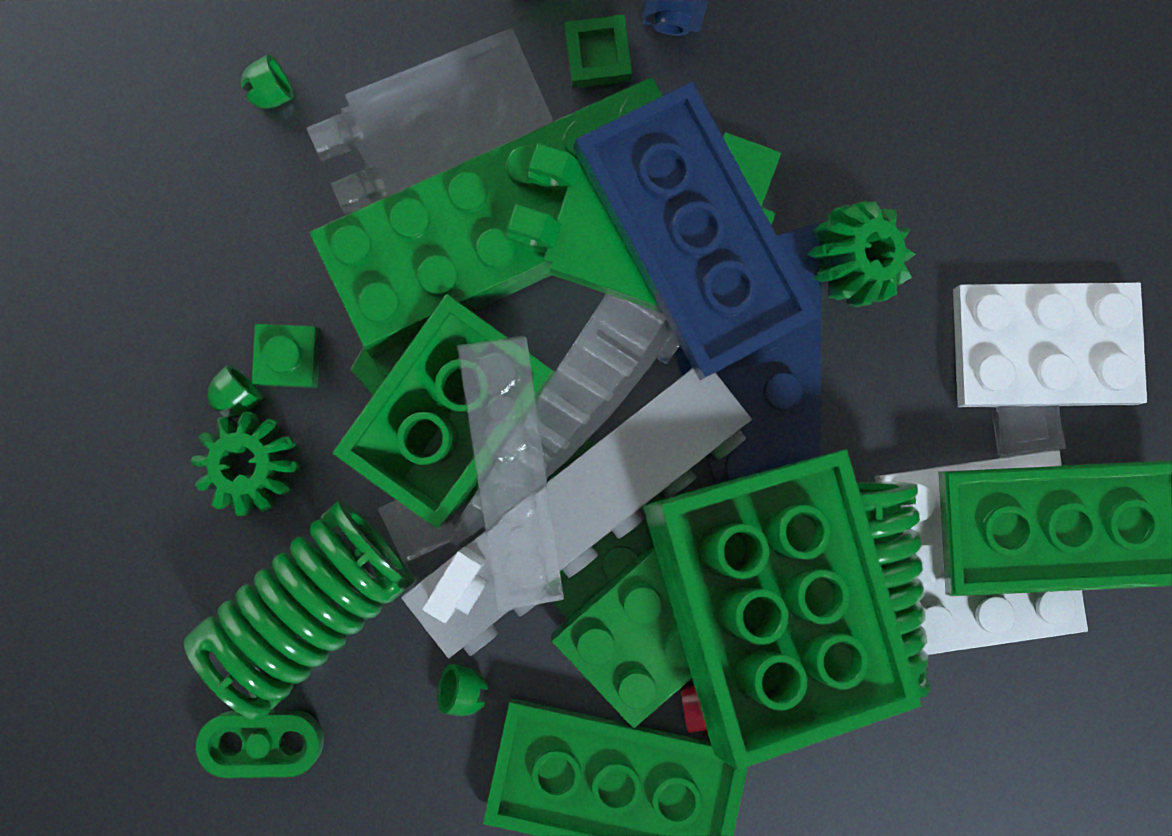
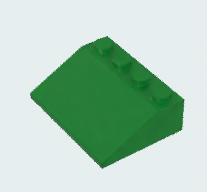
M847 450L833 452L708 486L643 506L715 756L736 770H740L922 706Z

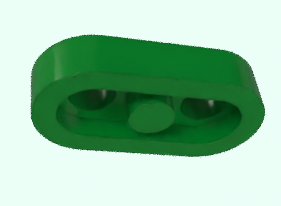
M270 710L263 719L256 721L246 718L236 711H228L219 714L207 722L200 730L196 740V754L202 767L217 777H294L306 772L317 761L323 750L324 734L320 724L313 716L299 710ZM295 731L301 735L303 739L302 749L293 750L287 746L285 742L286 732ZM227 732H234L240 736L242 740L241 750L234 751L228 748L225 743Z

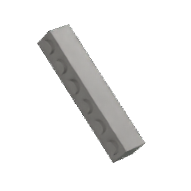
M691 369L466 546L486 559L478 575L488 580L468 615L456 609L452 617L445 624L422 610L455 556L402 596V600L448 659L462 648H464L469 656L473 655L498 635L499 631L493 623L513 608L520 617L542 601L549 594L543 584L561 570L570 578L595 559L598 553L592 545L611 530L619 539L646 518L645 512L641 507L660 492L666 499L671 498L693 482L697 476L690 468L709 453L718 461L739 446L746 439L740 429L752 420L716 373L699 381L694 369Z

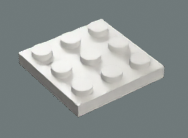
M1046 451L875 476V482H906L917 484L918 486L916 504L911 506L919 511L920 521L911 529L918 532L921 537V548L916 554L922 559L923 571L917 578L922 581L924 586V596L919 602L925 607L926 619L921 626L926 630L927 644L923 648L927 655L1088 631L1082 590L949 596L945 594L938 471L1062 466L1060 451Z

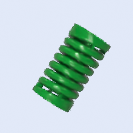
M857 482L873 540L884 542L875 544L880 564L887 566L882 568L887 588L890 590L888 592L919 698H923L930 692V684L926 675V668L929 665L928 655L923 650L927 644L926 630L921 626L926 619L925 607L919 602L924 596V586L922 581L917 578L923 571L922 559L916 554L921 548V537L918 532L911 529L920 521L919 511L911 506L916 504L918 486L917 484L906 482Z
M341 499L320 517L322 520H316L310 526V535L318 546L302 536L294 539L290 545L292 555L284 552L276 555L272 561L273 571L265 568L257 572L253 580L255 586L243 585L236 592V601L229 600L220 605L217 611L218 618L213 616L207 617L184 639V648L187 656L199 676L224 703L246 718L255 721L263 719L272 708L290 694L294 684L304 682L309 677L313 667L321 666L327 661L330 651L339 650L345 645L348 635L356 634L362 630L365 619L376 617L381 612L384 603L393 602L414 583L411 571L396 550L360 512ZM338 525L356 547L354 551L335 532L334 527ZM367 561L371 564L377 579L363 565ZM348 581L355 587V589H353V588L350 586V584L348 583ZM211 652H213L229 673L225 678L210 660L209 655ZM265 672L271 675L272 678L267 677ZM235 679L247 689L251 697L246 696L231 685L233 680Z

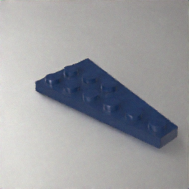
M822 221L777 235L820 316L715 372L752 419L740 429L746 439L739 446L718 461L710 453L706 456L715 485L820 456L821 282L813 280V277L820 269L819 260L807 254L814 247L820 246L812 230L816 229ZM660 313L681 378L693 368L664 314Z

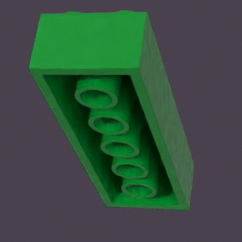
M653 77L310 231L312 240L370 357L373 359L414 340L446 294L471 312H474L551 276L549 272L552 263L543 261L544 253L506 240L507 228L516 204L549 214L557 220L565 198V194L527 181L529 165L537 143L568 152L578 160V156L573 149L577 138L662 96Z

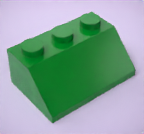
M446 294L336 447L333 454L439 530L450 523L557 373Z

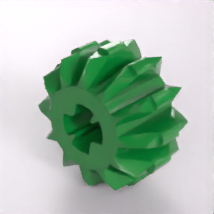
M862 201L852 206L847 204L833 209L832 213L827 214V222L819 224L816 229L812 230L820 246L814 247L807 255L819 260L820 269L813 277V280L820 282L828 281L827 298L845 299L847 305H853L854 307L871 305L872 302L886 301L891 296L897 295V285H901L906 280L912 278L904 262L909 261L917 253L905 247L904 239L911 229L901 226L896 227L897 210L880 209L876 201Z
M243 412L238 424L228 416L218 418L217 428L220 436L210 432H202L198 436L201 444L210 451L208 455H196L190 460L195 467H207L208 472L207 475L199 478L195 487L199 491H206L217 487L212 497V506L216 509H223L232 502L237 516L249 515L254 504L262 512L274 509L272 491L284 496L289 495L293 490L291 484L281 477L282 472H298L300 469L299 462L283 460L282 455L293 449L296 445L295 440L292 437H283L275 440L279 432L280 423L275 419H267L259 426L257 414L253 412ZM240 453L254 454L255 458L249 460V463H256V469L253 474H239L238 469L244 467L243 465H237V458Z

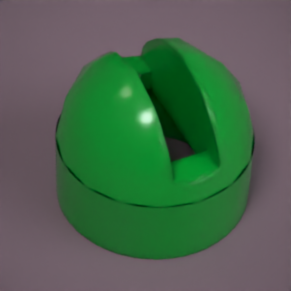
M270 54L252 62L243 71L240 80L243 90H249L246 98L255 107L264 109L278 107L293 99V89L286 73Z
M226 365L214 377L208 387L209 405L215 411H220L221 415L230 418L241 417L243 412H250L263 399V395L257 386L252 384V381L244 373L231 365Z
M454 664L448 665L440 677L437 689V705L440 712L449 715L468 716L480 710L485 704V701L478 700L480 689L488 690V684L477 670L470 667Z

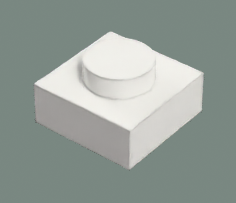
M467 547L459 550L422 610L445 624L452 617L456 609L468 615L488 583V580L478 575L486 559Z

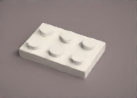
M1141 283L959 285L953 289L958 407L1139 405L1147 403Z

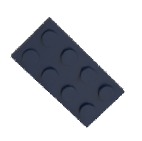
M693 82L667 93L575 140L573 145L575 153L699 381L820 316Z

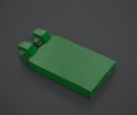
M537 143L529 165L527 181L565 194V198L557 220L549 214L516 204L507 228L506 240L544 253L543 261L552 263L550 275L662 313L579 158L577 160L568 152ZM762 208L772 225L775 212Z

